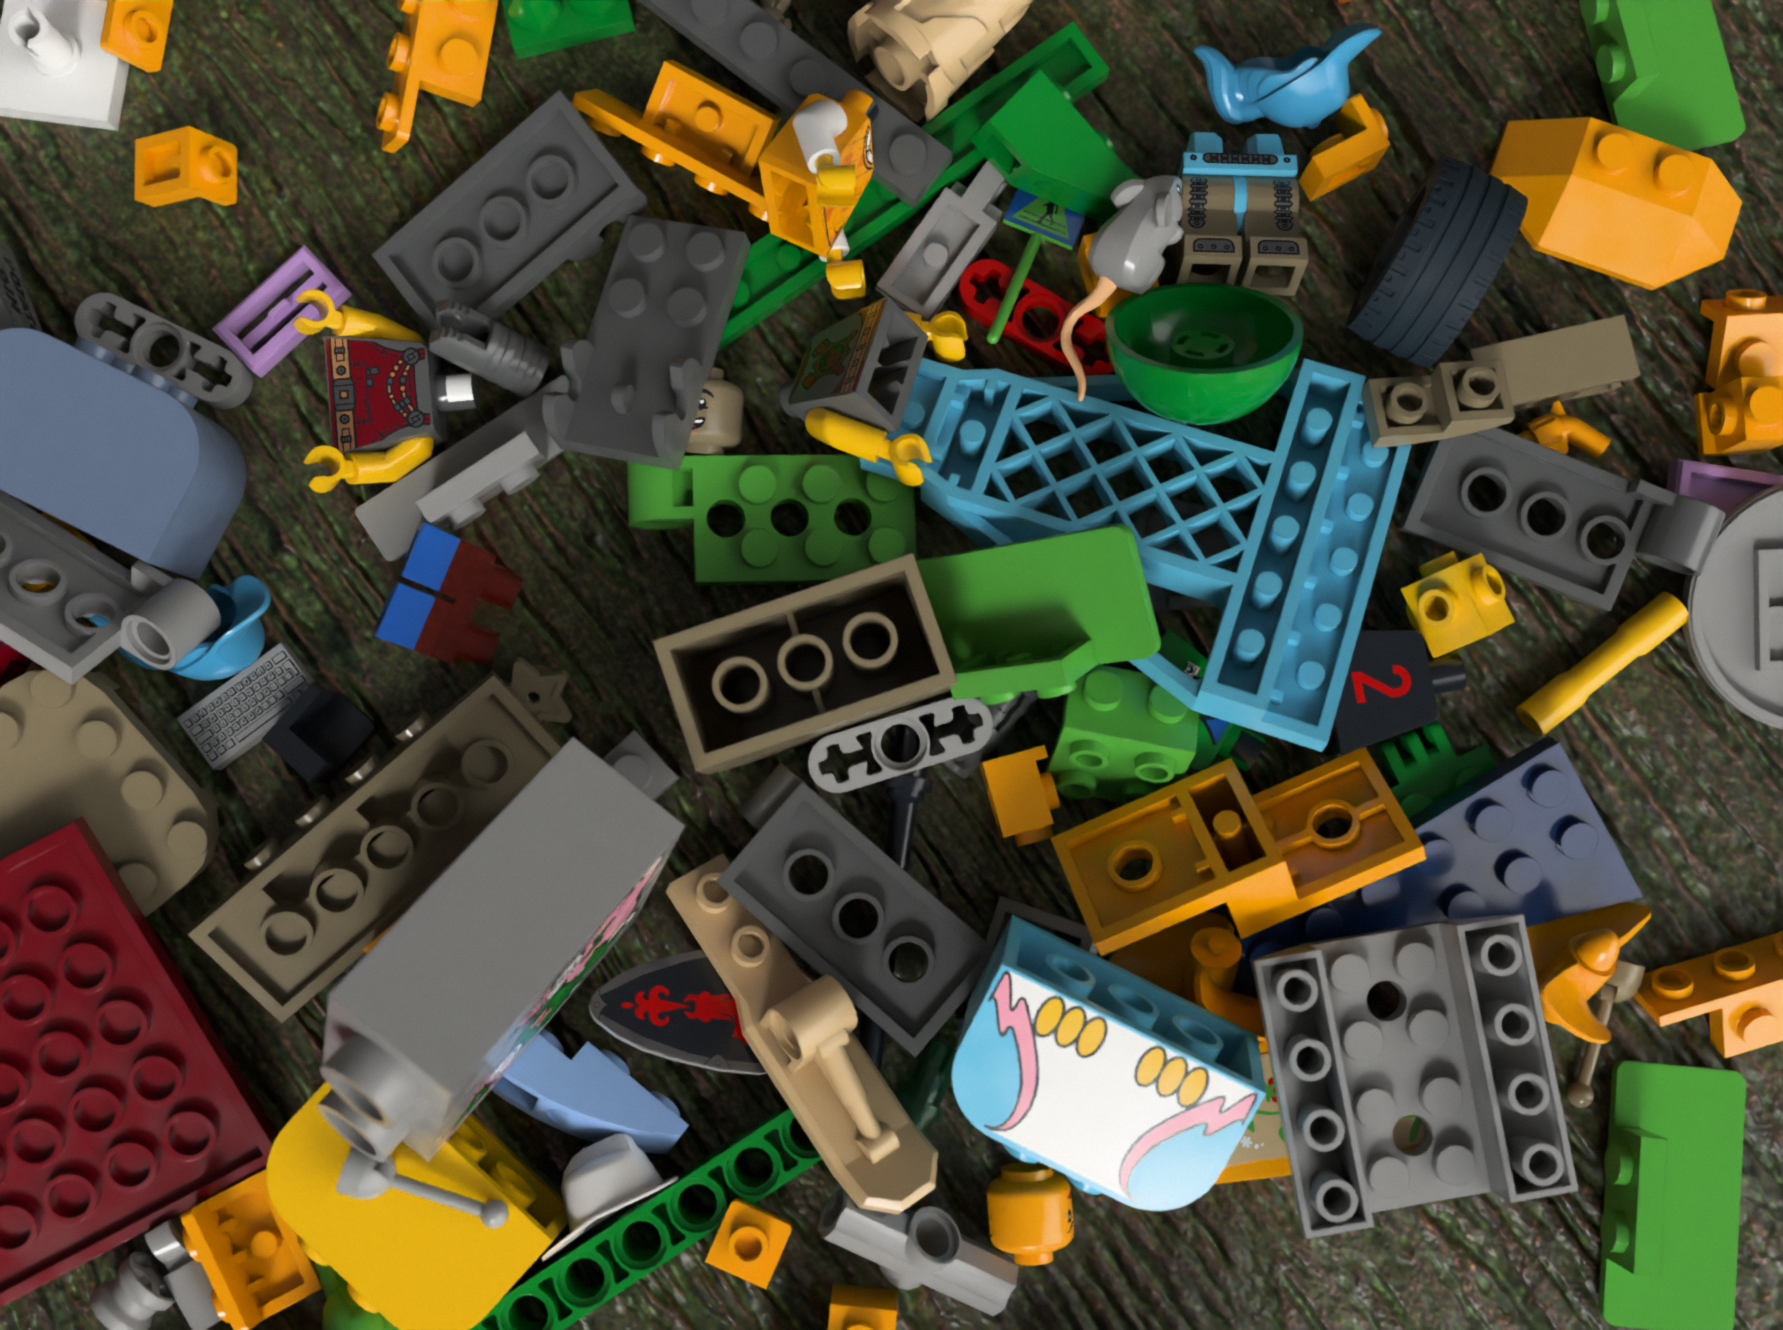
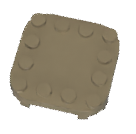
M45 668L29 671L4 684L0 688V858L83 816L145 918L203 872L217 855L215 848L220 834L217 808L221 805L209 785L200 788L115 693L121 686L101 671H89L71 685Z

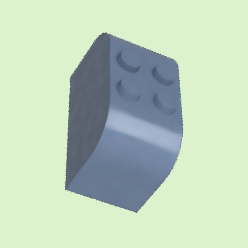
M7 328L0 330V490L149 564L199 581L238 508L246 487V462L243 452L234 437L221 425L194 410L198 398L173 385L174 383L136 364L134 367L117 358V355L83 337L78 336L74 345L70 346L46 333L30 328Z

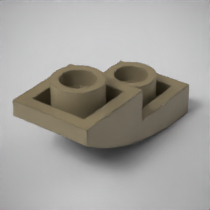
M1502 359L1443 362L1437 365L1431 375L1368 379L1361 392L1372 448L1417 444L1467 435L1511 423L1515 418Z

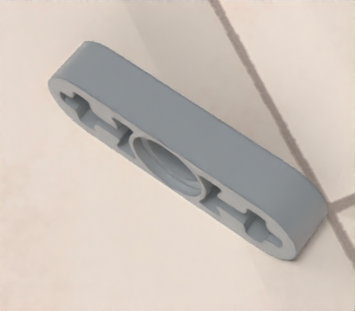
M111 293L93 294L86 298L76 311L75 328L80 337L117 355V358L134 367L137 364L174 383V386L218 409L237 407L248 398L252 390V372L234 353ZM103 316L115 318L128 328L134 330L135 333L132 336L131 342L112 331H104L98 325ZM175 336L179 342V354L176 360L168 366L155 367L150 360L151 346L160 337ZM197 361L216 371L222 372L224 370L232 377L227 387L223 385L215 386L211 381L194 372Z
M951 696L824 736L813 746L808 759L809 772L814 782L822 789L832 793H843L978 751L988 742L993 730L992 715L988 707L982 705L981 700L976 697L953 700ZM964 705V709L968 714L979 713L982 724L972 729L974 739L969 742H962L957 733H951L938 738L944 747L943 751L935 754L929 753L930 738L927 729L919 720L920 716L934 713L933 722L935 727L953 720L952 708ZM893 725H908L919 736V750L909 761L895 762L889 759L882 750V736ZM867 732L871 733V750L882 770L868 773V761L864 760L852 764L848 768L849 778L846 780L838 781L834 772L823 773L820 762L829 757L828 746L839 744L840 750L843 753L861 750L863 745L857 736Z

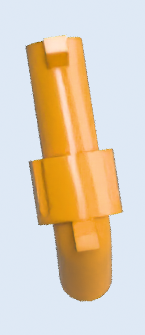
M1559 400L1551 405L1549 413L1523 424V432L1517 434V436L1565 455L1568 453L1569 443L1595 460L1602 455L1612 440L1582 420L1566 415Z

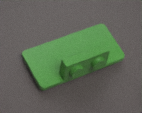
M1578 0L1613 125L1688 151L1732 142L1745 131V121L1711 0Z
M1117 523L915 560L958 681L956 686L950 689L953 700L980 697L982 705H994L1014 699L1019 696L1020 692L1036 690L1038 698L1061 696L1077 688L1076 680L1098 664L1149 658L1158 652L1161 647V639L1134 533L1126 524Z
M1627 1059L1619 1060L1613 1065L1608 1145L1604 1157L1606 1180L1604 1214L1600 1226L1602 1250L1598 1302L1600 1317L1610 1325L1650 1330H1733L1746 1080L1741 1073L1730 1069Z

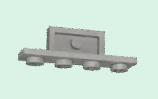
M565 375L558 377L357 507L355 510L356 517L383 557L388 561L394 562L404 556L420 522H426L441 530L449 526L453 530L460 529L481 516L486 511L483 504L505 490L507 495H511L535 481L540 476L537 470L539 467L566 451L559 448L546 429L542 413L543 396L546 393H567L569 389L568 378Z

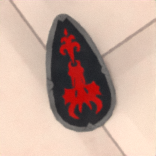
M703 949L642 963L614 977L596 990L590 999L589 1012L593 1020L614 1037L641 1051L672 1061L719 1072L751 1075L767 1074L742 1035L734 997ZM794 959L797 966L806 972L802 964Z

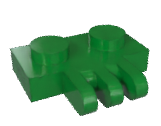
M1436 720L1421 726L1423 735L1430 748L1424 749L1420 738L1412 729L1398 735L1399 742L1407 759H1401L1395 745L1389 739L1376 744V751L1392 783L1389 788L1409 820L1496 767L1486 744L1477 745L1455 755L1442 726Z

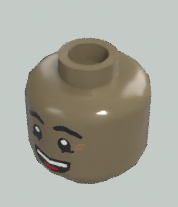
M712 367L710 376L704 383L698 413L684 456L725 455V452L737 448L741 443L744 395L739 386L723 380L724 371L722 369Z

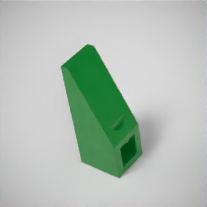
M1038 70L969 138L1011 186L1103 224L1119 211L1110 198L1116 187L1130 179L1145 180L1138 175H1134L1115 154V147L1108 136L1099 129L1091 127L1073 107L1072 98L1067 90L1058 82L1048 79L1041 70Z

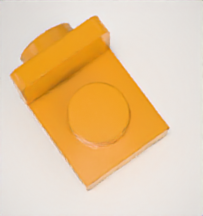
M1361 93L1348 98L1335 119V125L1340 134L1326 139L1309 154L1311 160L1301 175L1299 183L1310 202L1373 170L1391 145L1388 141V129L1384 118L1377 109L1369 108Z
M191 126L135 139L134 200L152 207L197 197L223 206L236 204L237 148L234 144Z
M735 1198L730 1202L705 1262L767 1289L791 1234L792 1224L786 1219L739 1198Z

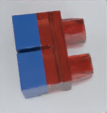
M420 522L398 575L451 596L452 601L447 602L395 580L372 633L380 639L452 663L453 658L456 657L464 661L488 665L498 643L500 633L470 621V618L479 598L511 610L523 584V579L506 567L495 563L496 555L426 522Z

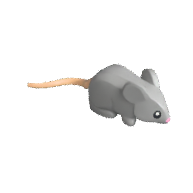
M1162 175L1146 180L1130 179L1117 186L1111 194L1110 198L1119 211L1098 230L1091 242L1088 253V263L1095 275L1099 277L1098 284L1087 297L1077 303L1069 312L1060 333L1062 351L1078 381L1077 399L1080 402L1083 401L1085 396L1086 377L1072 344L1071 334L1073 327L1079 317L1100 306L1117 287L1142 295L1155 283L1165 265V259L1161 254L1166 246L1177 243L1184 233L1181 226L1178 225L1183 212L1181 198L1183 182L1178 176Z

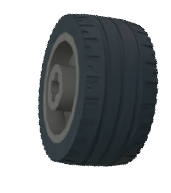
M1446 155L1440 157L1413 194L1380 248L1352 305L1346 327L1364 340H1370V343L1381 349H1387V352L1399 358L1402 357L1407 362L1425 368L1432 366L1458 336L1492 283L1521 226L1528 206V198L1511 185L1504 184L1502 180L1492 175H1486L1484 171L1475 166L1467 165V162Z

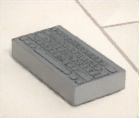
M280 642L257 659L251 666L239 672L176 719L212 769L222 770L262 741L263 736L315 681L289 645Z

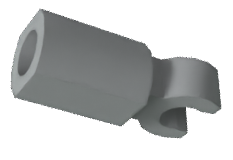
M180 1214L144 1234L151 1252L167 1268L169 1274L164 1276L163 1279L192 1330H206L222 1319L218 1316L211 1299L213 1287L202 1264L196 1262L186 1250L182 1237L184 1226L181 1222Z

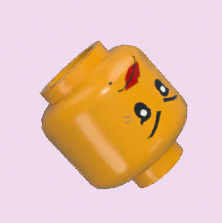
M1039 1161L1037 1163L1015 1162L1001 1167V1176L993 1179L986 1189L989 1235L992 1244L999 1250L1014 1254V1262L1018 1265L1036 1266L1052 1262L1054 1260L1053 1251L1067 1246L1074 1238L1072 1196L1068 1180L1064 1176L1053 1172V1168Z

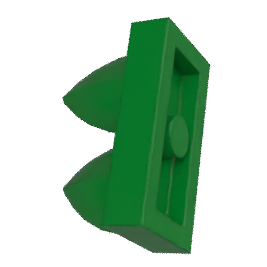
M501 0L513 50L518 60L636 31L629 0Z

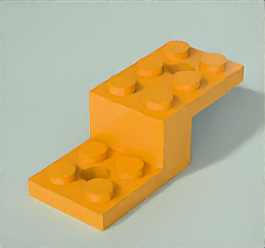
M1366 747L1345 754L1252 796L1232 758H1229L1050 838L1100 956H1104L1223 903L1241 939L1426 859L1422 842ZM1331 818H1343L1352 823L1348 832L1338 838H1324L1317 834L1319 826ZM1138 858L1153 861L1151 870L1143 878L1133 881L1120 878L1121 870L1128 862Z

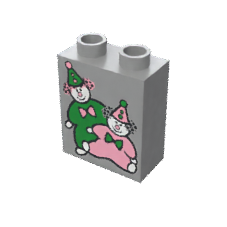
M572 737L328 994L323 1062L320 1071L332 1089L317 1105L319 1113L326 1122L353 1147L375 1161L384 1162L400 1142L403 1141L427 1162H430L637 919L685 825Z

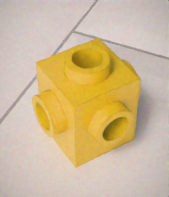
M1454 551L1417 567L1423 579L1401 588L1406 600L1408 619L1412 626L1422 633L1433 658L1487 637L1515 622L1504 600L1505 586L1497 570L1487 564L1482 552L1461 562L1458 561Z

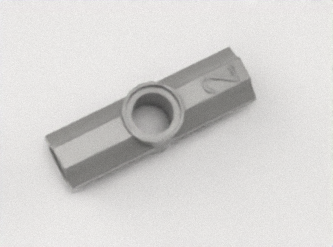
M838 1183L833 1188L827 1204L822 1209L818 1231L823 1233V1239L879 1264L882 1274L897 1288L911 1290L923 1284L984 1313L995 1316L1006 1308L1007 1301L1017 1285L1018 1265L1012 1263L1011 1257L960 1234L955 1221L940 1208L928 1206L920 1208L917 1212L905 1209L898 1215L858 1208Z

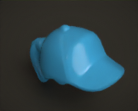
M1356 23L1335 33L1319 48L1307 45L1301 47L1289 57H1257L1236 65L1228 60L1219 50L1207 45H1198L1194 49V53L1204 65L1210 97L1216 111L1224 121L1237 125L1266 117L1276 124L1289 128L1307 126L1309 129H1315L1320 125L1321 120L1346 104L1350 96L1348 65L1382 31L1377 25L1372 23Z
M243 575L227 586L222 587L212 584L205 591L213 599L220 612L221 625L217 631L200 643L173 668L168 669L170 672L201 681L219 680L237 674L239 671L251 666L258 659L265 643V632L259 617L266 611L271 601L267 586L259 578ZM93 615L89 618L96 628L110 623L107 618L100 615ZM117 648L121 655L130 662L146 669L160 670L148 665L123 648Z

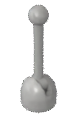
M353 1146L343 1165L336 1186L337 1193L361 1200L374 1199L383 1195L392 1187L481 1218L482 1223L491 1229L503 1226L509 1215L506 1204L500 1200H490L487 1203H483L397 1174L395 1160L391 1154L384 1162H378Z

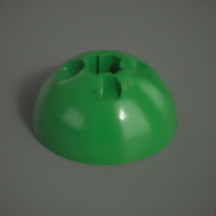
M1191 282L1150 288L1142 295L1135 293L1120 301L1111 309L1105 320L1107 352L1118 379L1128 393L1142 406L1161 417L1195 425H1214L1229 422L1256 410L1268 401L1281 388L1290 375L1297 361L1304 335V327L1300 317L1284 302L1257 290L1221 283Z

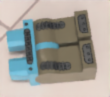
M1194 132L1190 135L1187 150L1183 152L1177 174L1183 182L1181 193L1183 212L1178 225L1181 226L1184 233L1182 238L1174 244V284L1206 282L1234 285L1237 276L1238 286L1257 290L1268 295L1295 296L1308 264L1309 254L1307 238L1301 237L1298 181L1295 178L1298 172L1297 155H1284L1281 139L1278 134H1255L1246 140L1243 154L1223 153L1222 138L1216 133ZM1192 264H1220L1221 267L1212 275H1200L1191 271ZM1257 266H1282L1283 268L1280 274L1273 277H1264L1255 273Z

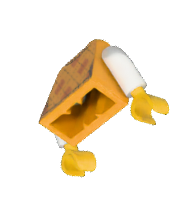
M856 89L847 91L840 102L819 93L808 95L758 158L770 233L818 254L821 261L827 262V280L831 285L833 296L837 299L863 298L866 296L865 272L862 259L843 261V258L850 250L843 227L872 176L874 164L871 125L879 114V108L869 95Z

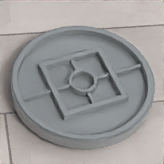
M1782 483L1745 499L1726 514L1701 575H1686L1681 600L1689 613L1687 622L1682 626L1686 646L1697 670L1709 687L1734 709L1750 718L1779 729H1783Z

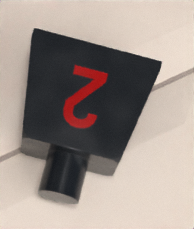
M1359 630L1329 741L1324 748L1325 755L1352 752L1438 720L1439 711L1435 694L1462 690L1466 685L1465 667L1459 653H1446L1436 658H1433V656L1427 657L1423 635L1417 630Z

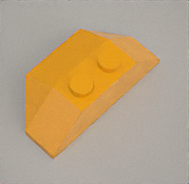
M1593 117L1508 121L1503 128L1488 175L1502 180L1504 184L1511 185L1528 198V206L1519 230L1533 250L1651 291L1724 259L1742 205L1741 199L1711 158Z

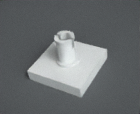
M4 0L0 21V116L118 131L130 63L102 50L100 46L107 7L106 0Z

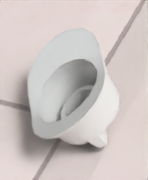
M616 1133L583 1148L569 1162L564 1171L561 1185L571 1234L541 1257L542 1261L544 1262L562 1252L625 1206L678 1180V1176L663 1181L644 1151L626 1133Z

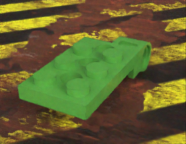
M852 454L694 455L683 457L679 471L627 461L629 526L644 530H672L689 527L693 524L694 586L822 584L913 553L915 560H917L914 486H907L898 480L860 469V457ZM789 503L796 505L802 510L806 518V527L802 533L796 536H784L774 529L771 523V512L778 505ZM854 503L862 507L868 517L866 531L854 536L840 531L834 521V512L839 505ZM722 504L731 505L740 512L743 519V527L738 534L732 537H721L710 530L707 524V514L715 506Z

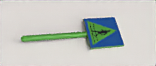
M1017 188L1003 223L1027 232L1031 236L987 334V341L990 344H996L999 341L1042 240L1044 239L1072 250L1086 216Z

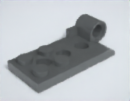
M780 762L738 810L759 832L715 882L822 976L828 974L835 978L858 1008L916 1057L976 987L995 949ZM804 855H813L820 858L828 869V881L825 887L814 894L800 892L791 881V867L798 858ZM852 899H865L872 903L877 910V926L866 936H851L844 931L840 924L839 915L841 908ZM911 942L918 944L925 950L928 964L925 972L920 977L914 980H903L895 976L891 971L889 956L892 950L899 944Z

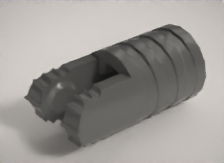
M449 298L442 301L438 300L434 322L438 323V327H441V329L431 331L428 350L475 375L483 377V379L499 385V387L515 393L517 396L527 398L532 395L546 372L550 359L548 347L538 344L526 336H522L511 328L505 327L501 323Z

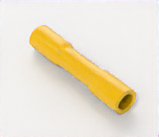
M1661 592L1622 623L1617 632L1567 672L1558 674L1516 707L1515 711L1518 718L1530 732L1538 737H1543L1581 707L1590 694L1634 659L1649 653L1687 622L1689 615L1687 609L1674 595L1668 592Z

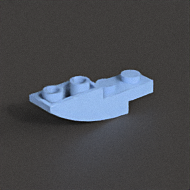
M544 1028L491 1089L502 1099L533 1118L567 1134L596 1143L616 1133H626L632 1137L636 1145L644 1153L667 1155L689 1126L680 1118L678 1108L668 1097L657 1091H647L630 1076L629 1068L616 1054L605 1049L599 1051L587 1041L570 1060L563 1054L564 1049L558 1039Z

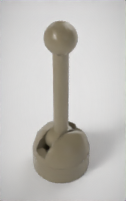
M1617 957L1615 973L1595 993L1596 997L1600 998L1595 1018L1606 1027L1613 1003L1628 1001L1637 993L1642 982L1645 966ZM1587 1043L1577 1082L1572 1083L1567 1089V1099L1575 1107L1585 1108L1593 1102L1594 1093L1590 1084L1602 1044Z

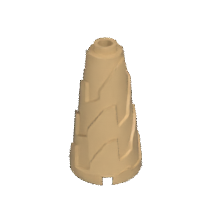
M872 0L857 11L849 20L847 30L849 44L856 63L869 54L876 66L864 77L877 94L909 120L917 123L926 116L927 123L947 106L949 97L995 51L993 47L1024 16L1029 8V4L1033 0Z

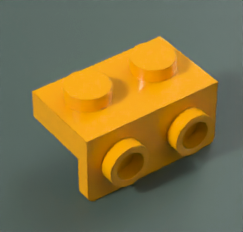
M1733 289L1726 292L1725 299L1702 300L1700 314L1714 321L1705 383L1717 390L1740 377L1783 375V295L1767 296L1765 292L1758 290Z
M266 1169L180 1214V1219L184 1226L182 1237L186 1250L196 1262L202 1264L213 1287L211 1299L215 1311L224 1322L230 1323L233 1330H251L264 1319L322 1289L314 1261L301 1250L298 1244L299 1236L281 1219L271 1202L267 1188Z

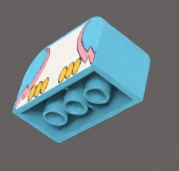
M1014 915L1011 916L969 999L952 1067L953 1091L964 1115L982 1133L1002 1143L1005 1149L1014 1157L1028 1163H1037L1039 1161L1065 1174L1073 1185L1084 1192L1094 1195L1103 1193L1126 1205L1154 1211L1170 1210L1185 1206L1200 1198L1214 1185L1266 1095L1257 1034Z

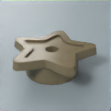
M517 657L513 665L512 682L506 685L540 722L546 720L567 723L572 719L573 715L562 699L563 689L569 678L568 672L565 670L553 671L543 665H531L524 658ZM536 692L540 699L533 701L529 698L528 694Z

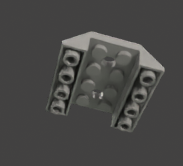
M1524 914L1432 921L1304 943L1251 960L1302 1236L1305 1239L1374 1227L1372 1213L1487 1192H1493L1508 1202L1513 1203L1579 1191ZM1380 981L1391 982L1399 994V1003L1396 1010L1385 1018L1374 1017L1367 1006L1369 990ZM1417 1115L1422 1120L1425 1128L1423 1141L1410 1151L1398 1150L1393 1141V1128L1395 1124L1404 1116Z

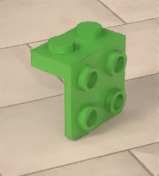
M1098 664L1076 680L1077 688L1065 694L1061 729L1045 772L1051 773L1056 790L1062 795L1073 799L1096 797L1121 802L1122 805H1126L1182 780L1196 754L1199 712L1191 710L1141 672Z

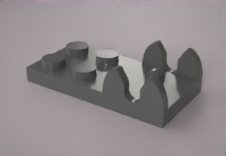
M558 90L379 247L372 256L430 331L441 329V327H438V323L434 322L438 300L442 301L448 298L496 321L567 259L581 261L599 253L604 240L600 236L601 230L616 220L626 223L628 215L641 216L646 209L647 198L572 101L562 91Z
M628 215L586 340L567 338L560 347L563 369L569 377L568 392H551L543 396L542 413L548 433L560 449L679 471L698 413L703 386L710 376L751 248L745 232Z

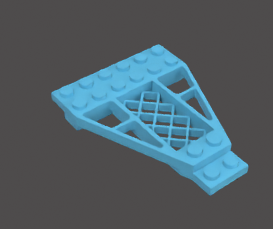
M926 358L921 359L899 430L887 434V439L892 441L900 435L907 433L917 434L927 444L932 463L924 462L921 459L909 460L920 468L924 479L922 484L917 485V487H921V501L982 548L1012 543L1013 541L1017 542L1101 527L1113 522L1115 524L1123 523L1128 525L1134 533L1146 583L1212 603L1221 612V619L1201 679L1194 680L1188 677L1157 652L1149 658L1129 660V662L1193 711L1323 752L1329 741L1412 445L1372 448L1361 395L1366 376L1304 358L1301 368L1292 369L1281 388L1273 395L1285 397L1288 400V406L1274 450L1270 451L1187 426L1188 423L1173 422L1110 403L1109 401H1137L1128 393L1117 375L1085 376L1086 391L1083 401L1080 402L1077 399L1078 381L1076 376L1027 378L1000 369L962 370ZM1040 420L1058 426L1062 435L1035 445L1024 425ZM1013 435L1022 452L1004 459ZM1098 438L1118 444L1124 454L1097 464L1086 443ZM1072 450L1083 471L1056 482L1045 461ZM880 457L877 463L860 458V469L898 480L891 461ZM1158 457L1180 463L1185 474L1160 484L1147 462ZM1031 467L1043 488L1015 500L1003 478ZM1133 468L1145 491L1119 501L1106 479ZM1224 476L1241 481L1248 493L1223 503L1210 480ZM1093 486L1105 508L1078 519L1066 497ZM992 488L999 499L990 497ZM1195 488L1208 510L1182 521L1169 498ZM1052 503L1060 518L1035 510ZM1155 505L1168 528L1141 539L1128 516ZM1256 507L1245 539L1232 517ZM1217 524L1231 548L1205 559L1192 534ZM1177 542L1185 557L1160 550V548ZM1238 562L1235 573L1223 569Z

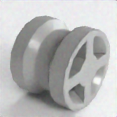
M144 1252L130 1254L120 1264L119 1275L114 1280L104 1281L91 1293L90 1304L97 1319L108 1330H148L151 1327L152 1316L157 1311L167 1310L176 1302L163 1279L169 1272L163 1263Z

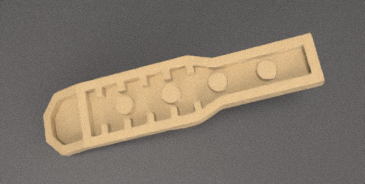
M724 853L669 883L666 894L735 999L742 1035L832 1175L858 1208L898 1215L934 1190L938 1151L912 1122L853 1033L858 1023L857 1013L850 997L841 984L828 974L816 980L798 967L780 938L715 882L730 865Z

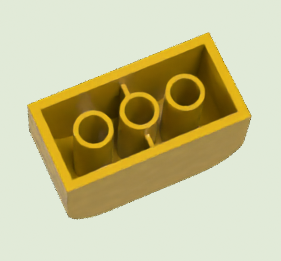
M325 1082L283 1127L271 1147L266 1167V1181L268 1193L276 1212L299 1236L298 1244L301 1250L317 1264L322 1266L330 1265L349 1283L347 1290L350 1296L366 1311L371 1313L379 1312L400 1330H469L492 1310L567 1225L568 1219L563 1198L472 1113L430 1162H427L403 1141L393 1150L391 1155L395 1160L397 1174L483 1203H487L490 1200L504 1202L508 1208L509 1215L503 1226L496 1229L488 1228L478 1216L392 1187L383 1195L371 1200L355 1199L337 1193V1182L352 1145L326 1122L317 1109L318 1103L332 1089Z

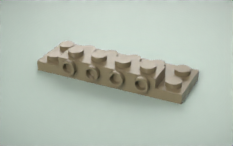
M493 670L449 708L445 709L442 707L432 716L422 709L411 716L394 734L400 741L396 747L383 758H380L372 751L359 760L344 776V779L350 786L332 801L324 794H321L307 804L294 819V822L300 828L285 841L280 843L272 836L261 843L243 862V865L249 871L244 875L242 883L190 926L187 935L281 1024L365 953L362 950L406 913L564 747Z

